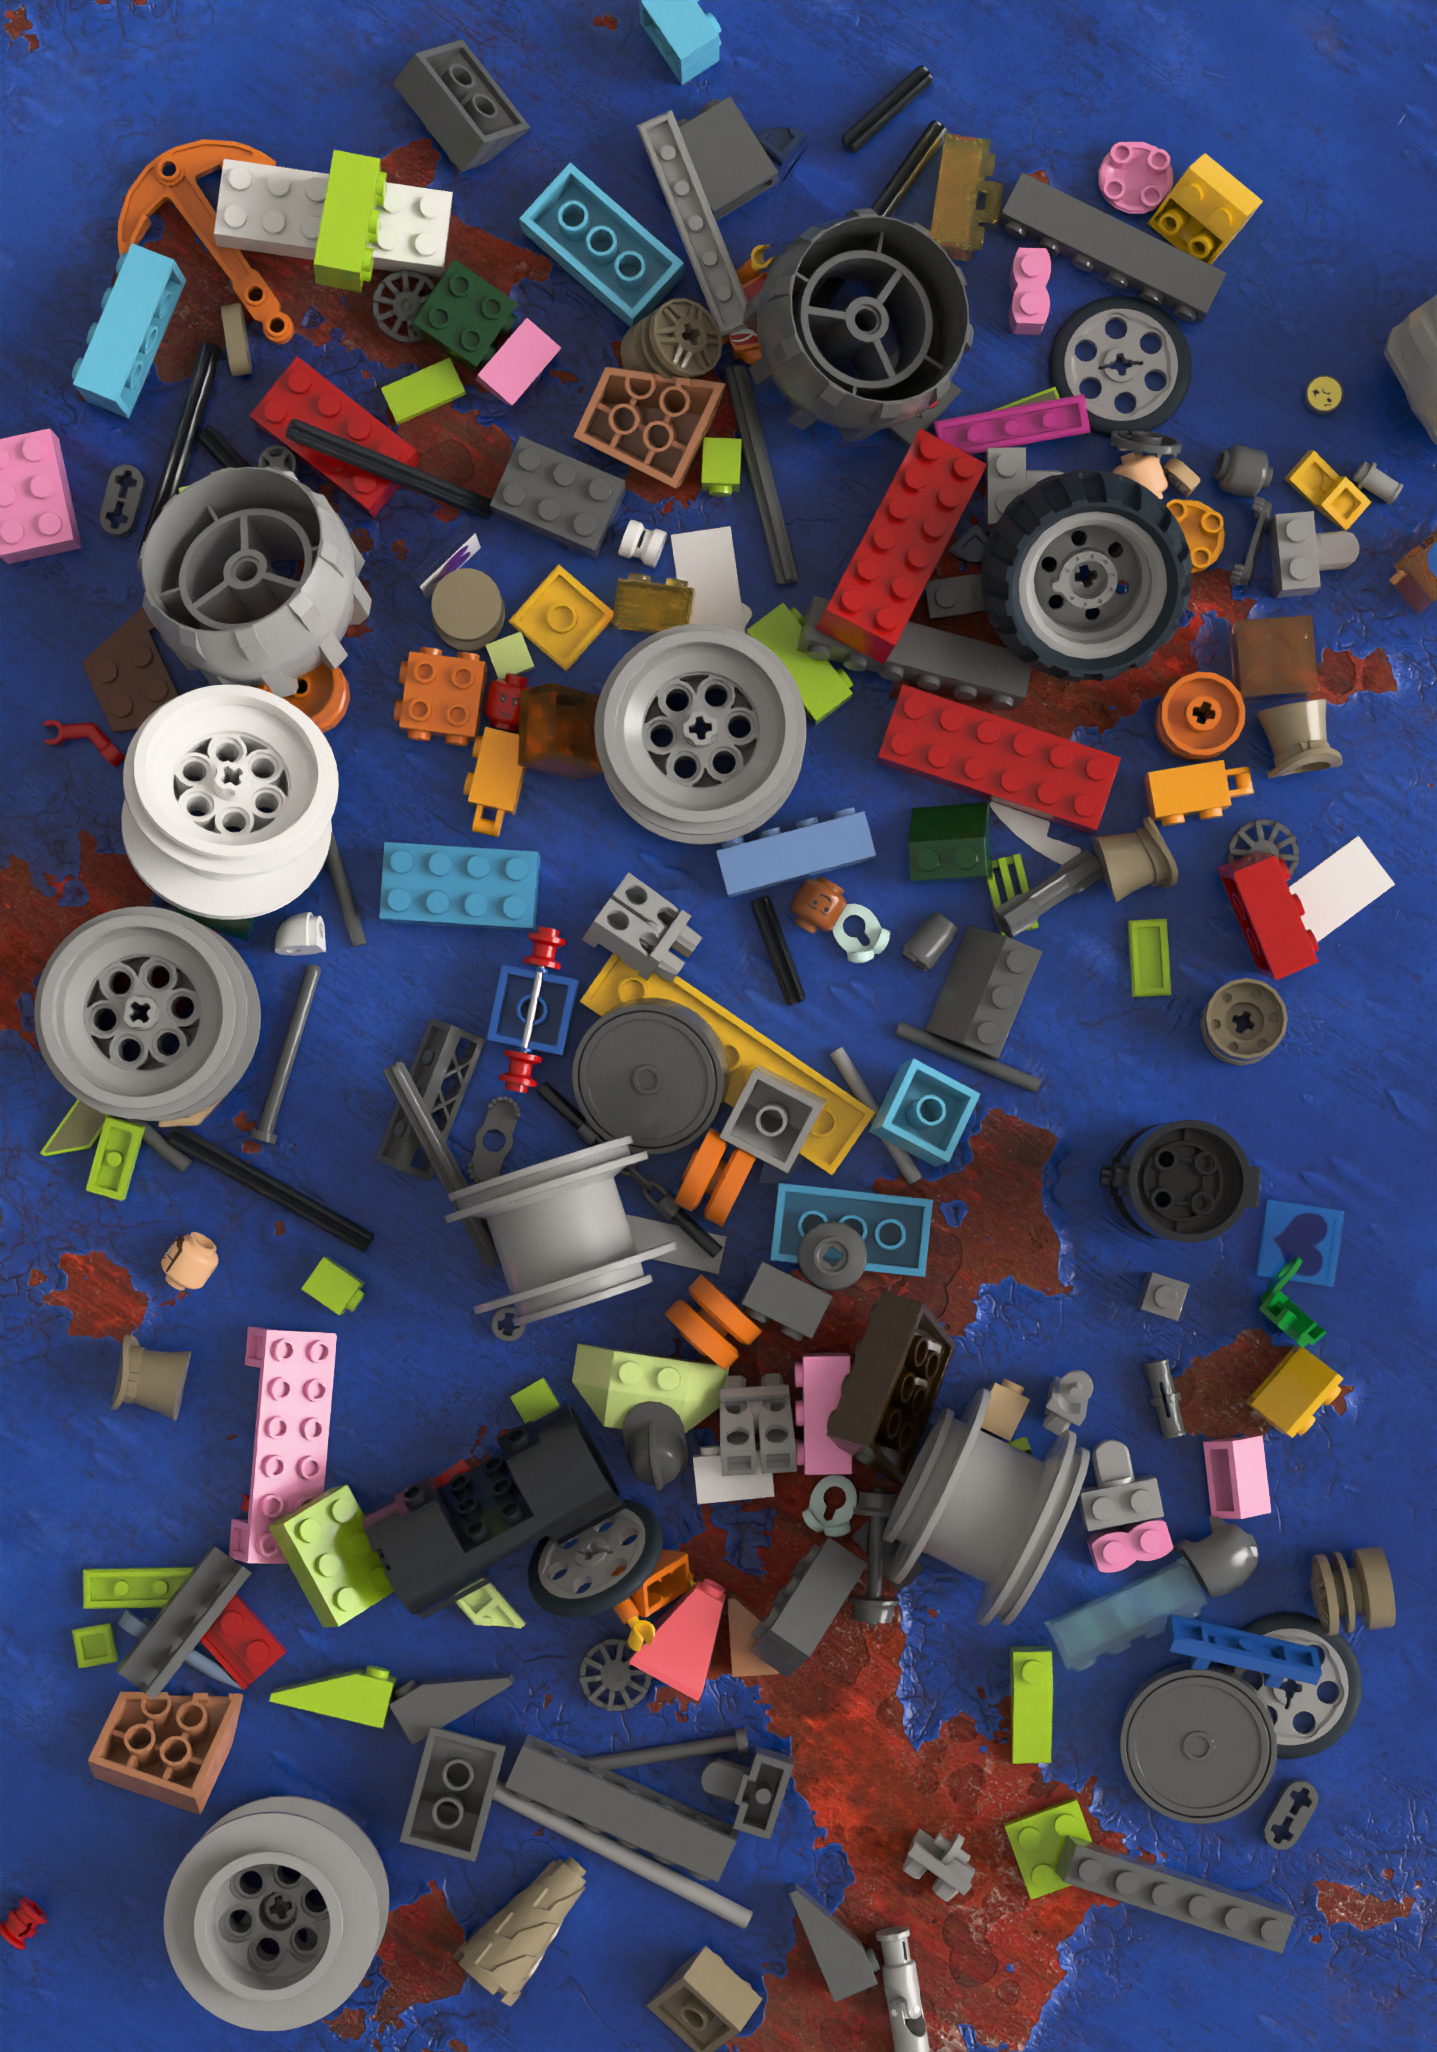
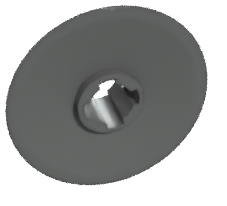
M837 1221L823 1222L812 1227L803 1236L798 1247V1265L802 1275L813 1286L826 1291H839L850 1287L861 1277L867 1263V1250L862 1237L851 1226ZM830 1247H834V1249L842 1254V1258L839 1259L835 1266H831L830 1263L823 1259V1255L826 1254Z

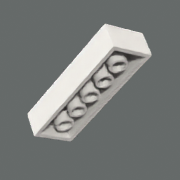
M224 159L214 229L216 246L314 260L329 174ZM386 183L387 191L384 207L376 206V210L380 211L379 221H381L377 244L370 243L369 248H373V269L393 272L401 270L415 271L428 277L441 278L444 271L453 192Z

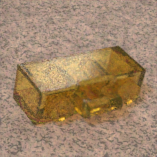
M945 134L930 237L945 250L950 259L972 261L974 250H982L985 227H978V222L998 223L1003 184L985 180V176H993L996 158L995 153H989L991 142L989 139ZM978 192L987 193L985 210L976 209Z

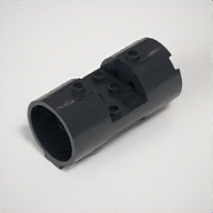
M1181 1120L1141 1127L1126 1135L1113 1147L1105 1164L1101 1165L1099 1186L1103 1188L1108 1208L1116 1219L1129 1231L1151 1239L1194 1243L1210 1240L1226 1232L1238 1221L1245 1208H1258L1261 1167L1249 1166L1241 1146L1230 1134L1220 1127L1204 1121Z
M569 1401L558 1405L520 1427L511 1429L507 1434L497 1439L502 1450L501 1454L493 1455L474 1469L456 1475L443 1486L430 1475L418 1483L407 1486L403 1491L361 1514L362 1524L373 1552L377 1551L379 1559L386 1570L384 1574L399 1599L412 1615L417 1614V1616L420 1615L422 1619H425L491 1583L486 1570L488 1567L545 1536H548L553 1542L557 1541L560 1545L627 1508L619 1487L613 1479L597 1445Z

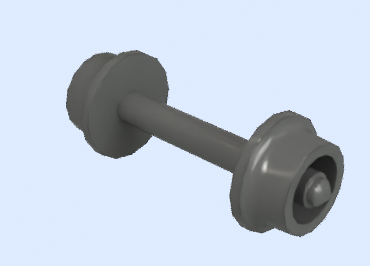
M878 1485L874 1490H860L858 1505L853 1507L854 1514L871 1517L866 1595H849L848 1602L853 1606V1620L866 1622L871 1628L878 1623L892 1622L894 1607L899 1605L898 1598L881 1596L885 1541L883 1540L886 1517H890L899 1493L885 1491L881 1485Z

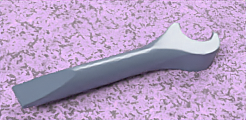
M128 1610L124 1612L118 1622L125 1631L139 1639L152 1623L146 1617L143 1620L139 1619ZM194 1649L185 1659V1663L210 1678L242 1689L223 1667Z

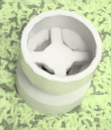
M631 519L624 533L618 555L628 559L633 557L639 558L644 565L655 568L663 550L667 532L657 528L651 531L644 528L641 522Z

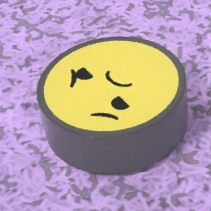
M1319 375L1313 378L1306 386L1303 395L1304 403L1314 414H1331L1339 407L1343 400V387L1336 378L1330 375Z

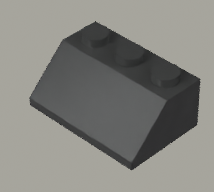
M463 39L415 53L393 82L394 86L403 96L404 101L411 106L424 123L427 131L434 136L447 153L451 162L461 172L484 165L531 128Z
M968 925L925 1031L991 1059H998L1043 951L1009 937Z

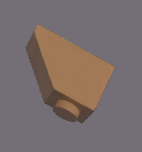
M727 1594L732 1677L779 1674L777 1670L749 1652L756 1641L751 1634L762 1617L736 1594Z

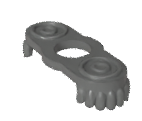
M1255 496L1252 509L1255 511L1254 517L1259 520L1252 537L1245 565H1234L1229 584L1247 586L1251 581L1263 535L1272 513V503L1262 497Z
M498 1096L487 1105L489 1110L484 1125L476 1134V1148L471 1162L467 1164V1173L475 1183L499 1177L505 1156L509 1154L513 1147V1133L518 1118H520V1108L517 1107V1102H513L512 1098ZM493 1129L501 1131L506 1139L504 1147L497 1152L487 1150L483 1143L485 1134Z

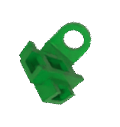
M1297 1255L1290 1259L1266 1285L1268 1288L1260 1298L1263 1304L1259 1310L1300 1346L1305 1347L1308 1343L1314 1345L1327 1332L1280 1291L1303 1262V1259Z

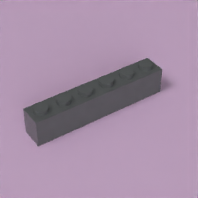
M1023 172L1002 211L999 224L1004 226V230L1008 234L1019 239H1024L1026 236L1038 242L1039 248H1046L1049 254L1057 256L1060 253L1072 259V264L1083 271L1092 272V270H1095L1105 275L1106 281L1121 289L1129 287L1139 292L1140 297L1144 301L1156 306L1162 303L1174 309V314L1187 322H1194L1196 320L1202 323L1227 274Z
M813 596L806 608L797 651L806 653L813 660L827 661L830 659L843 663L844 667L850 670L864 671L867 669L880 673V676L887 680L900 681L904 679L917 683V686L924 690L936 691L941 689L952 692L956 698L961 700H982L989 702L991 707L998 710L1016 709L1026 698L1032 667L1020 660L1008 648L908 621L894 649L883 665L815 629L830 600Z
M527 1734L505 1784V1787L511 1789V1793L521 1800L540 1802L557 1816L567 1817L569 1815L582 1821V1825L590 1831L609 1833L617 1837V1840L626 1847L632 1849L640 1847L653 1853V1857L664 1864L673 1865L676 1863L687 1868L692 1876L700 1880L708 1881L711 1879L716 1882L719 1881L737 1842L739 1830L733 1829V1825L613 1771L599 1768L587 1762L584 1758L530 1734Z
M1071 1835L1066 1836L1055 1869L1056 1874L1064 1883L1283 1954L1295 1918L1283 1905Z

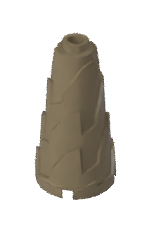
M570 1856L565 1861L561 1858L556 1862L553 1860L526 1889L513 1897L500 1912L484 1923L467 1942L465 1941L454 1952L453 1958L460 1960L458 1964L492 1995L499 1991L504 1996L501 2001L511 2007L519 1998L520 1991L538 1967L546 1949L557 1935L564 1918L586 1888L584 1886L586 1880L583 1878V1875L587 1871Z

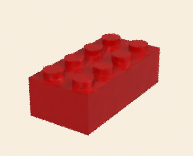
M298 356L249 415L255 426L279 445L289 449L298 460L373 519L400 484L290 440L286 437V430L290 421L298 419L414 468L420 461L416 449Z

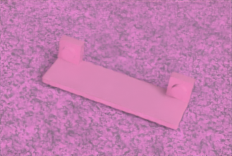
M248 1327L245 1365L260 1368L248 1519H232L229 1557L245 1563L288 1564L268 1526L324 1492L337 1340L335 1333Z

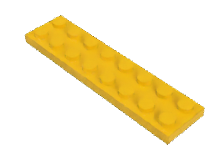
M613 953L580 1002L599 1016H603L607 1011L621 1003L639 998L667 999L680 1003L696 1012L712 1027L725 1050L729 1067V1085L725 1103L733 1108L754 1068L758 1065L826 1099L827 1101L799 1154L832 1176L876 1112L680 977L676 976L672 983L653 972L649 979L645 980L638 975V970L628 967L619 956Z

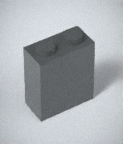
M731 96L723 101H720V99L712 100L701 109L700 115L690 121L685 118L677 122L716 221L778 184V171Z

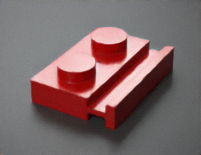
M238 1594L234 1595L200 1640L243 1690L287 1652V1649Z

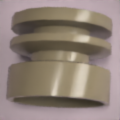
M686 298L671 299L627 330L621 342L620 355L624 369L656 373L664 378L678 376L697 379L716 366L721 357L722 339L715 320L699 303Z
M1249 978L1230 981L1215 992L1202 1012L1200 1022L1202 1040L1210 1053L1224 1063L1237 1066L1257 1063L1269 1055L1285 1035L1288 1021L1285 1003L1277 991L1263 981ZM1240 1016L1247 1018L1246 1025L1251 1028L1245 1029L1243 1033H1238L1236 1031L1237 1024L1232 1022V1020L1237 1021Z
M1371 1546L1353 1549L1351 1567L1347 1568L1346 1562L1339 1551L1332 1552L1330 1564L1325 1554L1313 1555L1311 1563L1312 1576L1310 1579L1311 1594L1315 1612L1319 1616L1325 1635H1338L1339 1620L1344 1632L1347 1634L1353 1633L1356 1614H1359L1365 1629L1368 1631L1394 1627L1396 1608L1393 1583L1382 1547Z

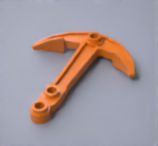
M202 139L173 147L162 153L143 169L127 192L118 220L117 238L119 255L121 256L123 252L128 253L131 243L139 244L151 225L148 217L166 201H171L231 280L234 292L254 321L262 325L266 338L276 345L289 342L294 335V325L290 317L281 312L279 301L259 272L251 269L239 249L216 246L214 237L216 212L197 184L199 178L220 168L222 169L224 159L276 166V161L251 146L235 141ZM174 165L176 172L172 176L163 175L165 166ZM259 289L263 292V296L259 301L249 299V294L252 290ZM280 320L284 322V329L281 332H273L271 330V324L274 321Z

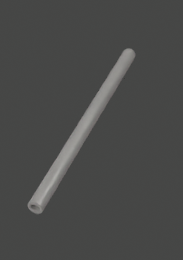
M497 1780L493 1795L494 1801L743 1929L747 1927L753 1911L602 1833L590 1831L582 1823L569 1816L560 1817L551 1813L546 1808V1805L535 1800L524 1801L517 1798L511 1793V1789L505 1787V1783Z

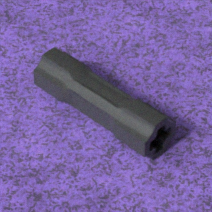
M1087 849L1083 850L1062 864L1054 875L1028 892L1015 895L994 909L992 913L996 925L1002 933L1009 938H1013L1033 925L1041 914L1068 896L1081 893L1104 877L1102 866L1097 858L1090 854Z

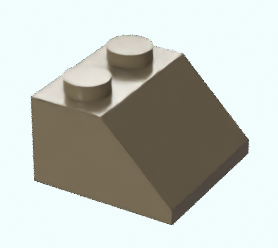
M704 1946L678 1969L649 2001L647 2007L695 2052H713L741 2032L762 2001V1998L752 1989L748 1982L736 1975L719 1955Z

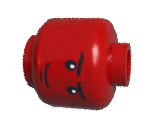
M506 673L505 679H494L490 682L484 705V713L491 719L490 725L518 732L520 727L531 723L537 701V692L533 687L527 685V677Z

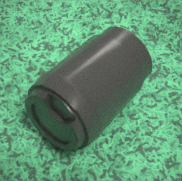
M934 911L904 944L901 955L910 964L925 973L935 965L954 939L953 936L958 929L947 918Z

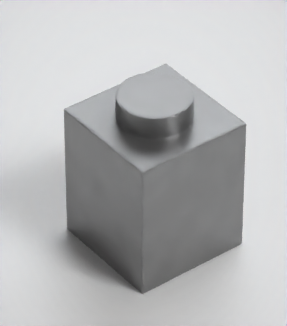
M1147 1271L1135 1308L1178 1321L1190 1284Z

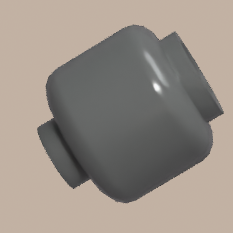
M1235 443L1228 450L1223 449L1219 453L1213 477L1218 480V486L1222 491L1251 499L1261 489L1266 490L1269 487L1273 476V468L1268 466V456L1264 451Z

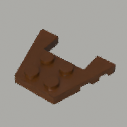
M143 607L82 662L114 733L137 731L155 710L179 696L152 636V632L156 631L157 628L151 622Z

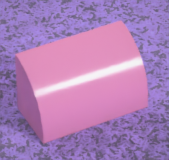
M526 318L481 370L475 380L499 400L512 406L559 352L561 347Z
M1263 1436L1233 1437L1203 1442L1211 1516L1220 1519H1244L1271 1513Z

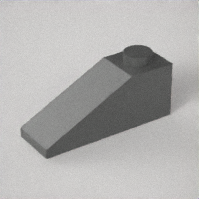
M512 1673L425 1679L417 1685L412 1679L393 1691L396 1698L392 1699L389 1707L411 1744L414 1745L428 1736L430 1726L444 1727L513 1685L515 1678Z
M797 1883L788 1885L789 1895L834 2002L877 1985L875 1972L881 1970L873 1948L865 1950L862 1940Z

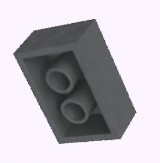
M520 436L490 503V508L493 512L492 514L597 559L627 491L626 481Z
M830 1537L820 1547L813 1544L806 1555H802L790 1572L792 1578L787 1585H783L770 1605L773 1608L766 1617L763 1616L753 1630L751 1636L756 1641L749 1652L788 1678L810 1658L866 1568L867 1563Z

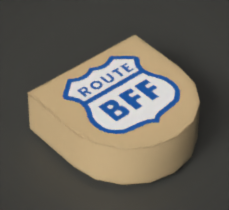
M1171 458L1163 466L1167 480L1186 498L1200 483V478L1179 459Z

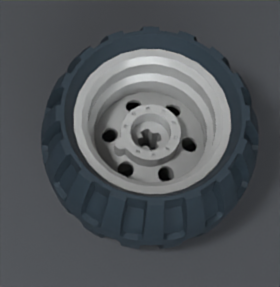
M1090 469L1074 470L1069 473L1052 475L1038 481L1035 486L1020 496H1016L1005 508L996 525L992 527L986 541L981 564L982 597L988 617L996 633L1009 650L1024 663L1037 671L1061 680L1072 682L1097 680L1101 682L1118 678L1119 673L1131 668L1139 669L1152 660L1151 656L1164 643L1168 644L1178 630L1179 620L1183 611L1187 609L1190 600L1192 562L1189 547L1181 526L1170 509L1153 492L1140 483L1116 473ZM1077 530L1085 533L1080 545L1073 544L1071 540L1072 534ZM1119 542L1122 546V551L1109 554L1108 548L1110 544ZM1053 557L1057 564L1056 566L1043 569L1041 563L1044 558ZM1086 565L1091 572H1086L1087 578L1080 580L1075 573H1080L1079 567ZM1121 580L1127 581L1129 585L1127 591L1122 594L1116 593L1117 583ZM1060 595L1062 597L1059 608L1049 606L1048 601L1051 596ZM1099 608V615L1096 618H1086L1085 612L1087 609Z

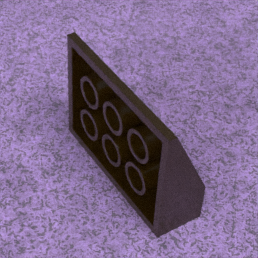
M882 1291L878 1302L871 1307L869 1312V1326L864 1338L860 1339L857 1343L855 1362L850 1374H847L843 1379L841 1398L836 1410H833L828 1418V1432L826 1435L841 1450L896 1484L904 1486L957 1344L924 1302Z

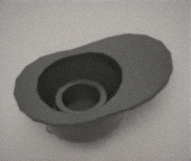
M651 1401L638 1404L627 1413L623 1421V1438L627 1460L634 1475L641 1482L653 1485L656 1491H660L665 1484L670 1483L683 1473L688 1465L689 1453L681 1418L672 1407L661 1402Z

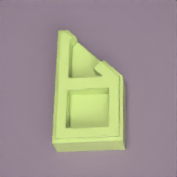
M492 1582L456 1601L474 1625L505 1626L521 1629L526 1624Z

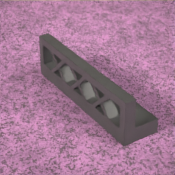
M430 1018L409 1074L430 1114L437 1110L439 1111L441 1120L438 1129L446 1142L486 1039L456 1026ZM460 1037L471 1041L466 1056L457 1061L455 1050ZM453 1075L455 1081L453 1090L443 1097L441 1091L443 1080ZM397 1102L375 1160L400 1171L431 1181L435 1170L427 1156L422 1169L410 1166L416 1150L422 1146L399 1102Z
M211 1545L115 1671L155 1700L244 1584L251 1572L244 1566L236 1563L216 1546Z

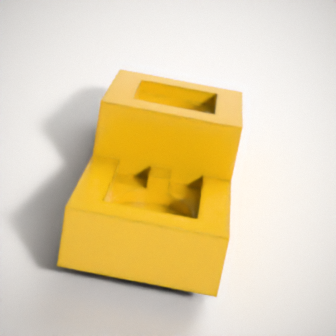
M1308 450L1284 478L1304 499L1344 531L1349 529L1371 503L1346 476H1339L1314 450Z

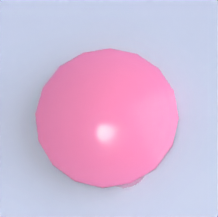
M1145 142L1116 143L1104 157L1099 169V188L1104 199L1115 209L1127 214H1144L1157 209L1169 195L1173 186V169L1170 165L1169 154L1165 150L1158 149Z

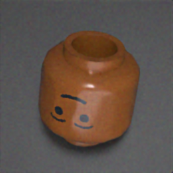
M818 875L816 880L812 878L805 879L790 903L792 913L797 916L794 923L813 935L817 929L825 932L831 931L846 907V900L842 896L844 890Z

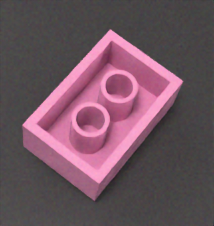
M49 428L0 439V557L7 564L82 548L59 438Z
M802 1353V1362H794L795 1387H802V1400L795 1401L796 1426H803V1439H796L797 1465H803L805 1475L852 1474V1456L838 1448L826 1435L828 1432V1418L831 1412L836 1410L841 1398L843 1379L847 1374H850V1355L848 1353Z

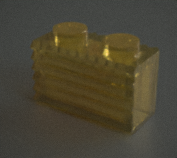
M629 573L628 579H618L612 624L616 629L653 634L675 626L692 624L696 597L695 589L688 587L689 582L681 579L667 578L665 584L651 582V577L648 575Z

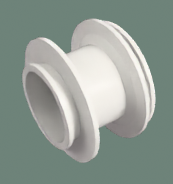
M213 685L198 688L171 699L155 710L142 723L128 747L123 770L125 799L121 818L122 837L127 856L133 868L144 883L159 897L181 910L207 918L222 920L246 919L270 913L287 905L301 895L316 879L328 854L332 832L331 819L336 807L339 787L337 765L332 749L320 729L306 714L285 699L262 689L243 685ZM262 807H267L272 809L273 812L263 813L258 809ZM201 811L206 815L196 817L191 815L190 812ZM235 826L240 828L241 831L235 833L225 828Z

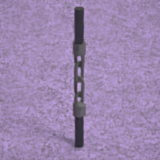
M547 1081L540 1086L537 1093L577 1130L579 1137L585 1140L589 1146L606 1143L601 1135L590 1126L585 1117ZM636 1163L626 1166L625 1171L621 1170L618 1173L621 1176H630L642 1187L644 1198L668 1221L672 1220L709 1256L714 1258L722 1250L723 1247L695 1222L682 1207L674 1204L675 1198L665 1188L655 1181L648 1182L636 1170ZM653 1187L664 1195L658 1203L648 1194V1192L652 1193L654 1191Z

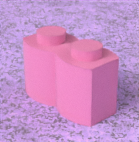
M1019 247L1010 271V288L1013 298L1008 314L1009 326L1013 334L1040 335L1046 323L1050 309V298L1046 286L1051 273V260L1046 248Z
M1161 1518L1129 1523L1123 1529H1102L1092 1534L1086 1540L1094 1566L1099 1571L1107 1573L1121 1571L1132 1565L1136 1560L1152 1561L1162 1558L1173 1550L1166 1522Z

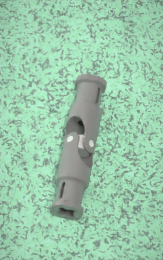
M896 1926L876 1932L877 1941L881 1942L884 1964L881 1965V1972L888 2003L895 2052H929L930 2047L921 2004L916 1963L910 1957L907 1939L910 1935L909 1927Z

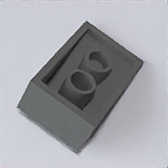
M430 1726L400 1842L475 1862L506 1746Z

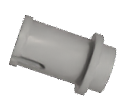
M1364 461L1352 478L1357 483L1356 487L1358 489L1362 487L1384 500L1388 505H1391L1400 494L1404 485L1377 469V463L1372 462L1370 464Z

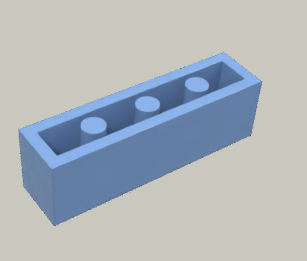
M854 807L832 813L833 820L819 823L817 817L795 823L797 829L782 833L781 828L778 827L758 833L760 839L745 843L744 837L721 843L723 849L717 850L716 856L727 897L743 895L875 859L876 852L865 812L855 813Z

